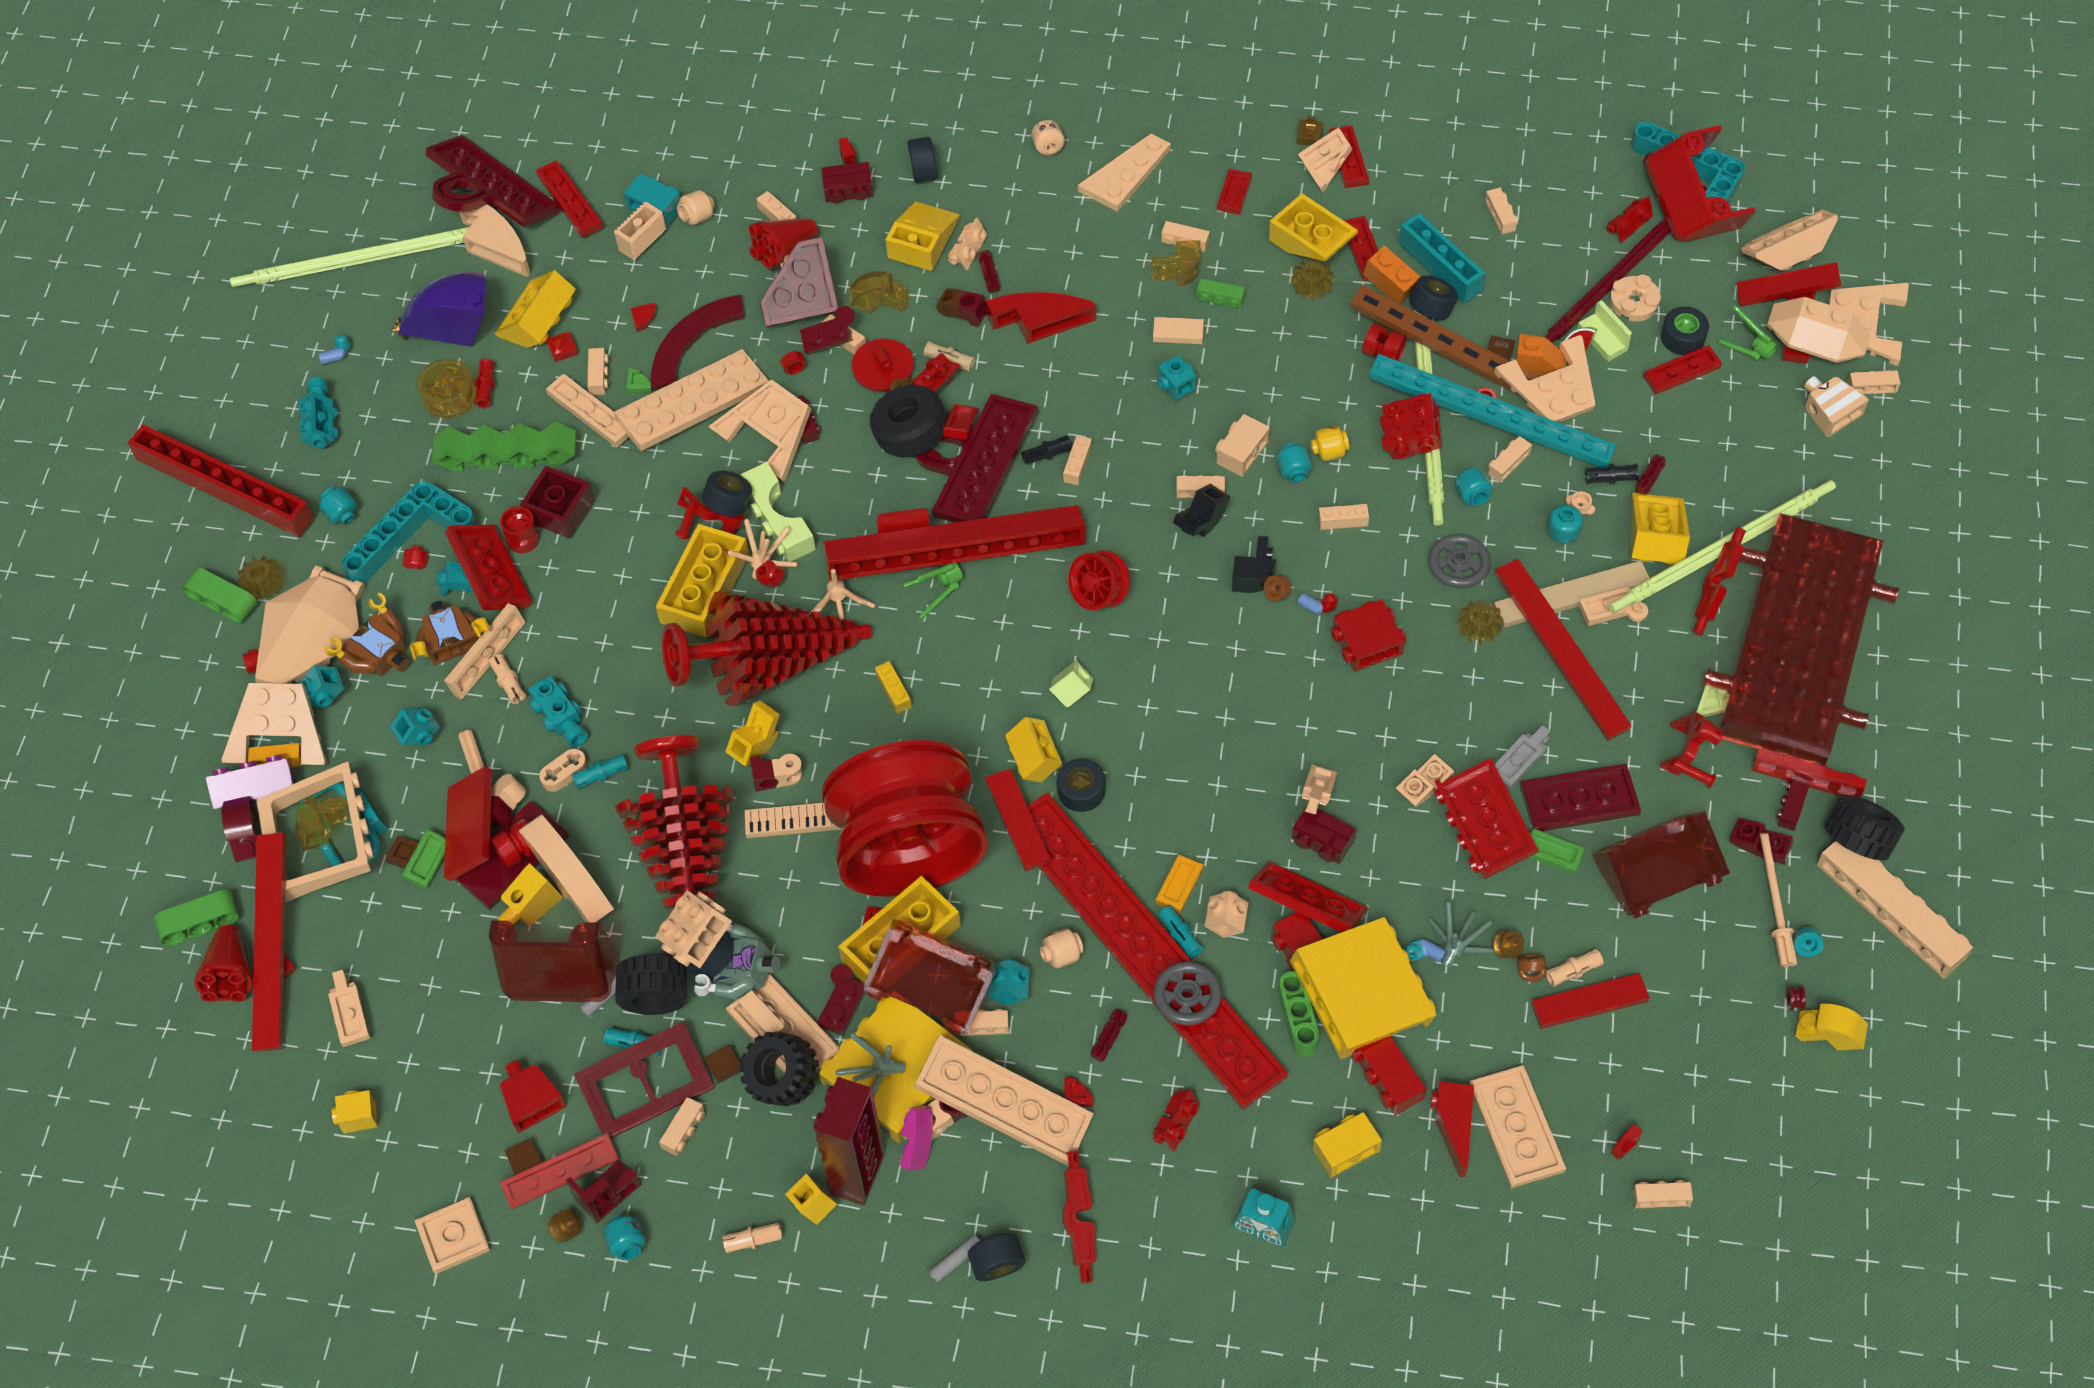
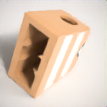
M1814 376L1804 385V388L1810 392L1805 408L1827 438L1862 416L1869 401L1866 396L1838 377H1834L1823 384Z

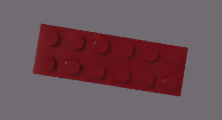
M837 1077L834 1086L830 1085L827 1089L824 1099L826 1106L823 1113L818 1112L813 1129L816 1131V1141L819 1143V1152L822 1155V1163L825 1166V1173L828 1178L827 1183L830 1185L832 1195L865 1206L885 1156L872 1087Z

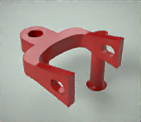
M687 487L682 488L677 505L685 508L686 511L680 528L675 533L679 538L689 539V531L695 514L707 521L719 519L723 522L721 531L736 535L737 529L742 526L745 515L744 513L736 517L719 515L704 506Z
M1694 711L1671 722L1670 727L1688 736L1682 753L1677 757L1661 762L1660 768L1677 776L1682 772L1707 784V788H1710L1715 782L1716 774H1708L1689 763L1696 757L1699 745L1706 740L1715 746L1718 745L1723 738V735L1720 734H1724V730L1715 727L1713 722Z

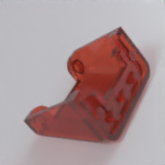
M1705 811L1679 816L1592 853L1598 869L1625 914L1633 915V918L1650 913L1648 908L1657 901L1697 884L1706 883L1707 887L1717 885L1723 882L1721 877L1730 874Z
M893 919L862 989L867 991V996L877 1001H882L883 998H890L891 996L942 1019V1022L946 1025L945 1030L955 1035H960L961 1033L967 1035L994 976L996 963L911 924Z
M491 920L489 930L490 945L500 987L505 996L510 1000L601 1002L609 996L618 951L600 923L585 922L575 926L570 934L569 943L517 942L518 931L514 924L509 921Z

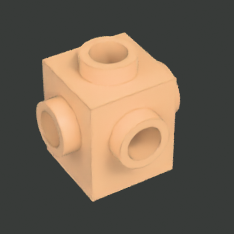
M1223 891L1221 894L1210 896L1205 927L1223 938L1244 933L1249 902L1240 898L1237 893L1232 891Z

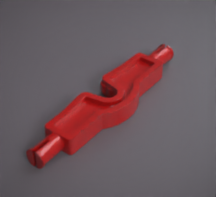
M1735 528L1731 541L1724 543L1716 564L1705 579L1703 596L1694 615L1698 618L1692 630L1696 635L1703 636L1708 621L1715 619L1717 611L1727 593L1726 588L1719 584L1722 580L1731 578L1735 574L1744 549L1741 542L1746 530L1743 528Z
M1075 1150L1067 1152L1069 1169L1064 1172L1066 1201L1062 1209V1222L1067 1234L1071 1238L1073 1264L1080 1268L1081 1284L1093 1282L1091 1265L1096 1262L1095 1226L1092 1222L1079 1221L1076 1218L1077 1212L1088 1211L1092 1207V1200L1086 1169L1080 1168L1079 1151Z

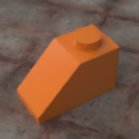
M1520 334L1516 361L1520 367L1541 376L1566 367L1567 361L1563 353L1546 337Z

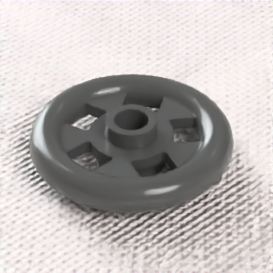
M1453 534L1441 538L1432 546L1428 556V563L1432 574L1440 582L1451 587L1466 588L1480 583L1487 576L1491 566V558L1487 548L1476 538L1464 534ZM1455 544L1466 545L1467 549H1455ZM1442 550L1449 552L1447 559L1439 557ZM1478 554L1480 562H1473L1472 555ZM1457 557H1461V558H1463L1464 560H1463V561H1458L1456 558H1457ZM1446 566H1448L1452 571L1455 572L1452 575H1449L1446 572H1444L1443 569ZM1469 569H1472L1474 574L1471 576L1465 577L1462 573Z
M1180 962L1169 966L1159 975L1154 985L1153 994L1158 1010L1168 1020L1181 1025H1195L1206 1021L1216 1012L1221 1002L1222 992L1217 977L1207 967L1194 962ZM1183 973L1195 974V981L1183 980ZM1169 981L1176 983L1173 993L1165 990ZM1208 985L1210 995L1202 996L1200 986ZM1184 992H1190L1192 993V997L1186 998L1182 994ZM1173 1000L1182 1006L1178 1012L1169 1006ZM1200 1003L1203 1009L1193 1013L1189 1007Z

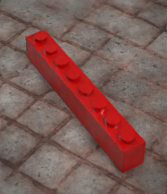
M142 424L127 442L136 460L297 537L302 535L314 519L306 501Z
M1295 912L1273 924V935L1271 936L1275 948L1278 951H1283L1287 957L1286 962L1290 970L1294 972L1295 970L1290 959L1298 948L1323 940L1309 918L1299 912ZM1390 1036L1357 1048L1350 1056L1354 1063L1359 1062L1364 1070L1363 1075L1370 1086L1374 1085L1380 1093L1379 1099L1386 1109L1390 1108L1395 1116L1424 1100L1427 1088Z

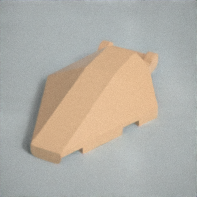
M316 565L307 580L266 602L255 682L289 684L295 681L298 683L313 665L326 666L330 664V659L334 656L326 655L324 647L327 645L332 650H336V647L329 640L332 637H336L343 646L359 629L356 602L364 591L365 583L359 580L355 582L327 572L324 567Z

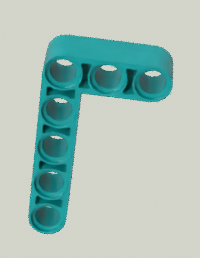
M1640 122L1635 126L1631 146L1635 152L1646 156L1648 153L1658 150L1681 135L1650 122ZM1710 147L1704 148L1699 155L1691 158L1700 180L1710 183L1706 190V195L1708 198L1721 197L1730 203L1740 187L1745 166L1742 161Z
M421 481L416 483L344 556L342 566L348 580L354 582L359 580L366 583L428 518L445 529L448 526L476 525L471 509L430 482Z

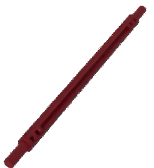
M1666 217L1548 329V334L1545 337L1553 343L1555 340H1560L1613 288L1615 281L1627 275L1671 232Z

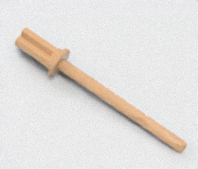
M1760 833L1777 930L1772 931L1771 936L1776 941L1780 966L1788 968L1789 966L1797 965L1792 939L1794 930L1786 928L1769 835L1768 833Z

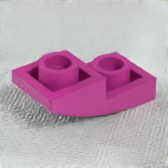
M928 1106L911 1107L904 1118L901 1134L907 1137L909 1141L903 1149L900 1166L908 1171L924 1169L928 1160L933 1132L932 1108Z

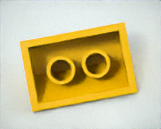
M556 270L530 280L494 334L499 338L526 348L543 344L549 336L547 332L550 327L555 326L560 320L561 316L559 314L562 309L567 308L572 302L573 298L571 296L576 289Z

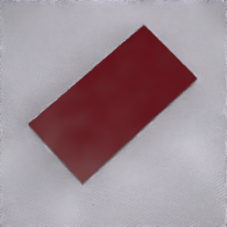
M1627 763L1520 782L1532 830L1536 829L1543 832L1638 816L1641 813Z
M530 801L512 817L513 819L508 827H501L490 838L502 831L509 833L510 826L522 819L529 823L539 815L544 816L564 841L569 837V834ZM490 841L489 860L454 880L487 909L491 910L502 900V894L529 863L536 868L540 862L534 854L529 857L523 855L520 863L507 869Z

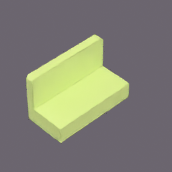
M1602 300L1597 302L1595 313L1580 321L1577 329L1582 327L1598 329L1591 344L1609 362L1628 351L1632 333Z

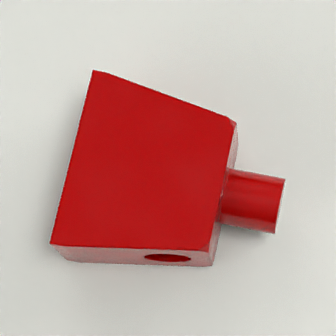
M515 1060L505 1066V1071L509 1078L502 1081L500 1087L511 1121L518 1134L567 1107L560 1092L537 1065L524 1069L521 1062Z

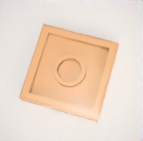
M470 1197L415 1220L434 1274H438L490 1251Z

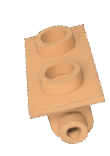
M975 218L973 223L964 226L958 238V242L961 244H955L948 254V261L951 264L962 263L965 270H968L987 237V233L978 218Z

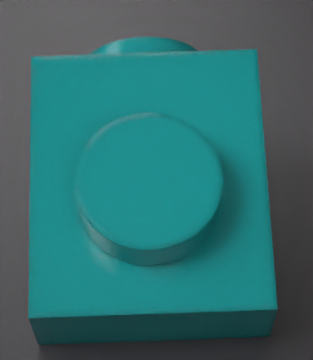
M447 561L442 570H438L436 585H439V595L445 596L449 589L474 593L460 563Z

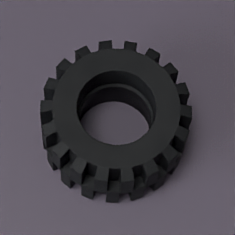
M1849 795L1840 797L1825 825L1829 835L1845 848L1863 857L1884 861L1889 859L1905 830L1899 819L1885 808L1864 798Z
M657 954L638 955L621 961L616 967V1004L624 1010L642 1015H661L679 1010L687 1001V969L685 965L675 958Z
M776 1031L775 1033L765 1032L764 1036L758 1035L755 1037V1044L749 1043L746 1047L749 1051L747 1054L743 1053L741 1058L744 1060V1065H740V1072L744 1073V1076L741 1077L742 1084H747L746 1092L753 1094L752 1098L756 1101L778 1106L796 1105L800 1103V1099H806L809 1096L807 1091L814 1090L816 1086L813 1083L814 1078L818 1079L819 1073L816 1072V1067H819V1060H814L817 1054L814 1049L809 1048L811 1044L806 1040H802V1037ZM783 1055L786 1062V1070L783 1078L776 1083L773 1076V1068L776 1060Z

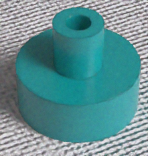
M1804 927L1795 933L1793 941L1798 954L1804 957H1813L1822 951L1823 939L1817 929Z

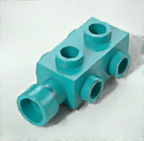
M312 377L307 381L308 394L301 398L298 406L300 410L299 430L301 431V442L324 449L336 439L338 429L333 427L337 408L333 407V399L325 396L328 392L327 380L322 377Z
M550 675L543 680L537 681L528 689L531 700L528 702L535 714L540 712L543 714L544 718L541 720L549 733L553 730L558 736L564 733L565 740L573 748L579 747L586 742L588 733L582 725H578L581 723L579 715L582 712L574 700L569 701L567 699L568 692L561 682L556 684Z

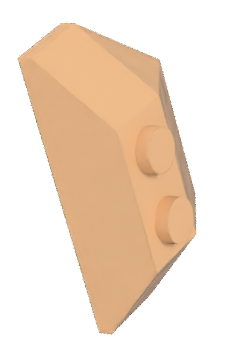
M1825 210L1817 211L1811 216H1805L1748 242L1741 248L1742 253L1779 271L1792 268V265L1800 261H1807L1813 255L1823 250L1838 220V216Z
M1807 297L1773 304L1767 327L1773 330L1787 347L1835 363L1848 361L1856 357H1864L1870 339V333L1853 312Z

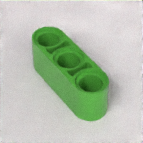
M197 568L181 587L182 591L192 600L237 623H242L257 604V600L249 592L202 568Z
M229 890L216 891L157 913L154 917L160 943L165 946L176 945L217 930L220 926L231 925L239 919L233 894Z
M1288 971L1279 980L1278 997L1294 1052L1299 1056L1309 1057L1317 1050L1319 1031L1310 999L1296 972ZM1295 986L1298 990L1290 992L1285 987ZM1301 1011L1305 1015L1302 1017H1296L1292 1014V1012ZM1306 1036L1312 1039V1041L1303 1043L1299 1038Z

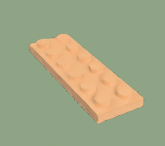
M741 349L615 411L614 417L638 449L643 451L743 401L769 382V380L745 351Z
M939 1035L914 1085V1088L1067 1166V1152L1078 1149L1094 1114Z

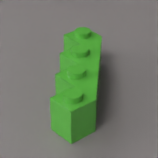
M556 421L541 432L518 423L505 434L484 424L470 435L447 426L434 436L432 462L451 471H463L464 467L477 466L478 470L499 469V465L513 464L514 468H533L535 463H549V467L561 466L575 455L576 430Z

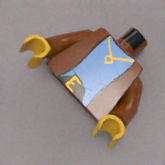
M377 593L378 598L381 599V605H375L369 599L370 608L379 610V615L374 613L343 646L338 638L332 637L329 641L335 645L336 650H332L327 645L324 647L326 655H336L338 657L337 660L355 674L375 673L382 676L392 667L402 672L409 664V659L403 656L407 649L404 645L406 637L402 624L393 611L385 607L386 598L382 593Z
M435 601L429 606L431 614L422 618L423 627L418 630L415 642L410 645L413 660L422 655H425V657L430 656L433 666L466 654L478 640L477 637H481V633L484 631L490 632L491 628L484 617L477 618L467 611L461 612L458 606L455 605L446 608L443 601Z

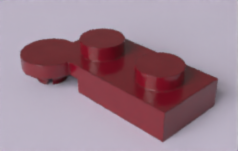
M841 306L837 309L834 319L800 329L804 353L810 355L853 341L848 325L852 324L855 319L854 310L848 306Z
M840 964L831 970V981L836 986L817 1024L820 1028L844 1037L867 991V984L852 979L853 974L850 967Z

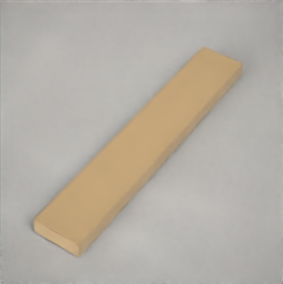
M1637 561L1539 590L1554 612L1558 613L1579 607V599L1627 586L1631 589L1649 579V576L1642 561ZM1511 598L1494 602V609L1503 628L1527 622Z

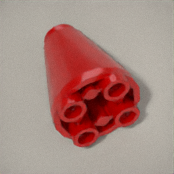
M805 218L765 220L751 224L748 227L752 242L750 247L751 256L754 260L759 259L768 270L778 267L780 263H783L784 257L791 253L796 243L814 239L818 235L815 222L812 219Z
M223 925L217 929L196 971L194 985L203 1001L232 1000L234 1002H242L251 990L252 975L239 929L235 926Z

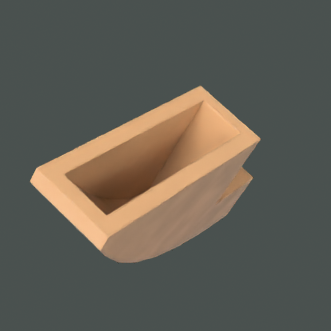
M489 205L467 212H459L463 224L470 226L463 235L468 253L529 277L530 270L522 244L514 229L504 217Z
M539 815L518 830L563 898L572 901L587 924H594L614 910L582 863L543 815Z

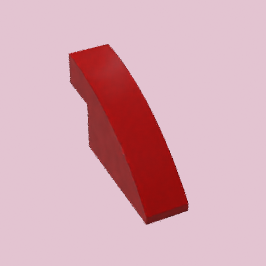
M1027 292L1004 295L985 301L986 316L993 330L1017 323L1027 344L1096 321L1094 302L1066 294Z

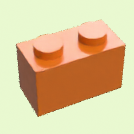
M1385 245L1368 260L1363 273L1384 294L1399 304H1402L1410 297L1418 278L1421 277Z

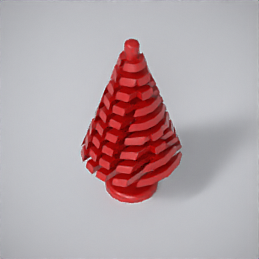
M718 591L714 592L709 602L707 615L716 613V616L707 624V639L715 638L718 634L720 636L711 643L689 645L683 628L678 623H669L663 629L662 655L666 675L674 687L684 686L690 677L691 661L702 659L716 660L711 665L713 678L721 677L727 672V675L716 684L719 694L721 696L732 692V695L724 702L729 706H736L744 702L745 699L758 695L761 688L764 692L772 688L774 683L778 685L788 678L800 674L802 670L814 667L817 660L818 664L829 659L830 654L833 657L842 653L844 648L847 650L856 646L858 639H870L872 629L869 624L856 626L852 620L844 618L840 622L836 616L827 615L822 617V614L818 612H811L808 617V610L794 609L787 605L778 606L774 602L758 601L753 598H748L742 602L746 596Z
M693 735L660 737L635 745L633 747L634 753L638 759L649 761L661 760L665 789L662 790L659 799L655 800L653 791L639 795L637 803H631V799L628 798L614 807L619 817L625 819L622 824L626 831L630 834L631 831L637 830L638 836H631L630 840L634 847L640 846V850H644L638 853L643 864H653L646 868L650 878L659 880L660 877L666 876L667 880L671 879L670 881H658L654 886L659 894H676L674 897L662 899L665 908H672V910L686 890L695 896L698 892H701L715 901L716 891L700 890H703L705 887L716 886L720 875L718 873L706 875V873H701V871H708L709 873L719 869L722 865L723 858L716 856V854L724 851L726 840L722 841V838L717 837L727 834L729 823L721 824V820L718 819L725 821L730 817L732 808L728 803L733 800L735 792L729 786H724L723 790L718 792L717 785H704L700 794H697L696 785L681 788L677 758L694 753L700 747L699 738ZM633 814L634 820H632V816L628 818V815Z

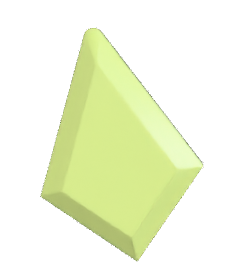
M1706 683L1697 713L1707 717L1735 709L1734 684Z

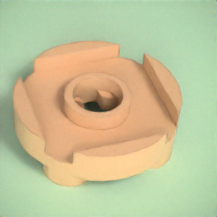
M1628 276L1614 282L1609 300L1612 310L1621 317L1622 314L1629 317L1628 320L1637 322L1647 320L1655 314L1661 295L1658 287L1651 282L1649 276ZM1637 296L1640 299L1639 301L1635 302L1634 299L1632 300L1630 299V297Z

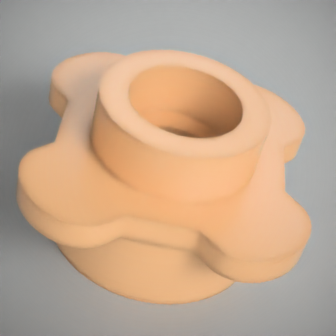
M1579 491L1566 498V503L1577 508L1582 515H1592L1595 512L1591 495L1586 492Z

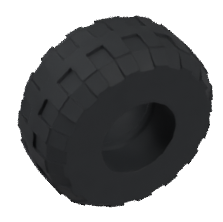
M910 384L896 387L890 392L888 391L876 402L870 415V427L874 438L884 452L896 457L911 458L928 452L929 449L934 448L938 444L940 438L942 439L944 435V426L948 419L944 406L934 391L924 386Z

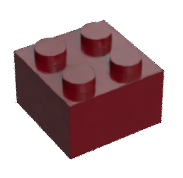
M545 465L520 503V506L530 510L536 526L570 539L595 498L590 482Z

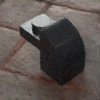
M1210 483L1196 491L1191 506L1176 514L1173 523L1186 534L1192 536L1199 534L1205 537L1220 521L1230 496Z
M1258 536L1256 558L1235 556L1232 592H1260L1264 590V583L1267 578L1276 574L1277 559H1272L1273 547H1268V537Z

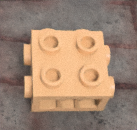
M686 890L684 895L676 902L675 908L669 917L661 924L655 937L664 943L661 948L674 956L676 960L687 967L691 962L701 968L732 921L723 915L726 909L701 892H698L695 896Z

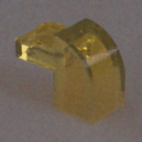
M1200 240L1176 241V256L1152 257V280L1176 279L1177 287L1192 283L1200 273Z
M885 271L866 273L850 285L851 306L868 313H872L881 304L904 311L908 307L907 287L894 282L892 273Z
M312 795L300 803L296 812L295 836L302 851L329 844V825L347 820L348 802L344 796L329 798L318 803L315 796Z

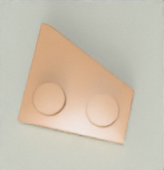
M1338 127L1298 155L1323 192L1344 163L1352 148Z

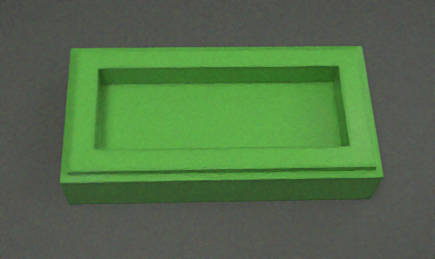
M427 828L400 877L425 890L445 854V838Z
M1533 829L1531 836L1539 853L1529 858L1575 875L1585 848Z

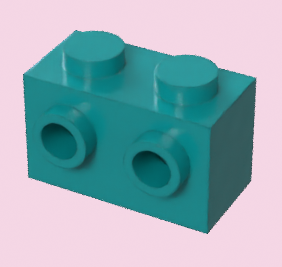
M639 174L624 192L627 209L637 211V208H640L643 202H647L663 213L666 227L678 214L677 205L681 198L680 192L676 188L668 187L652 177Z

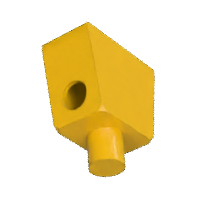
M529 863L502 894L501 899L509 907L497 919L508 930L520 918L528 926H531L563 897Z

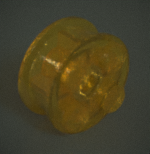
M444 359L433 362L423 369L417 380L418 392L422 397L425 409L436 417L451 418L461 415L470 410L475 401L476 387L472 380V374L465 364L457 360Z

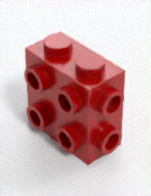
M1431 393L1419 394L1416 397L1396 400L1382 405L1383 415L1380 416V424L1384 431V436L1381 437L1384 451H1388L1393 460L1405 459L1412 455L1429 453L1442 448L1439 408Z
M1382 599L1375 602H1366L1361 607L1353 610L1341 611L1334 616L1333 627L1330 629L1334 642H1339L1342 648L1341 653L1345 663H1350L1354 672L1403 655L1404 643H1406L1405 634L1401 628H1397L1392 609L1390 607L1387 608Z

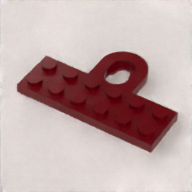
M463 135L426 147L425 156L450 173V175L437 179L433 184L432 198L439 206L451 211L467 212L491 203L522 227L559 214L560 205ZM457 188H468L475 193L455 194L451 191Z
M991 394L967 440L942 436V439L940 438V442H948L960 446L962 452L958 456L951 459L944 458L932 448L924 454L916 455L918 464L924 469L949 476L932 509L933 517L954 523L986 518L1038 413L1037 405Z

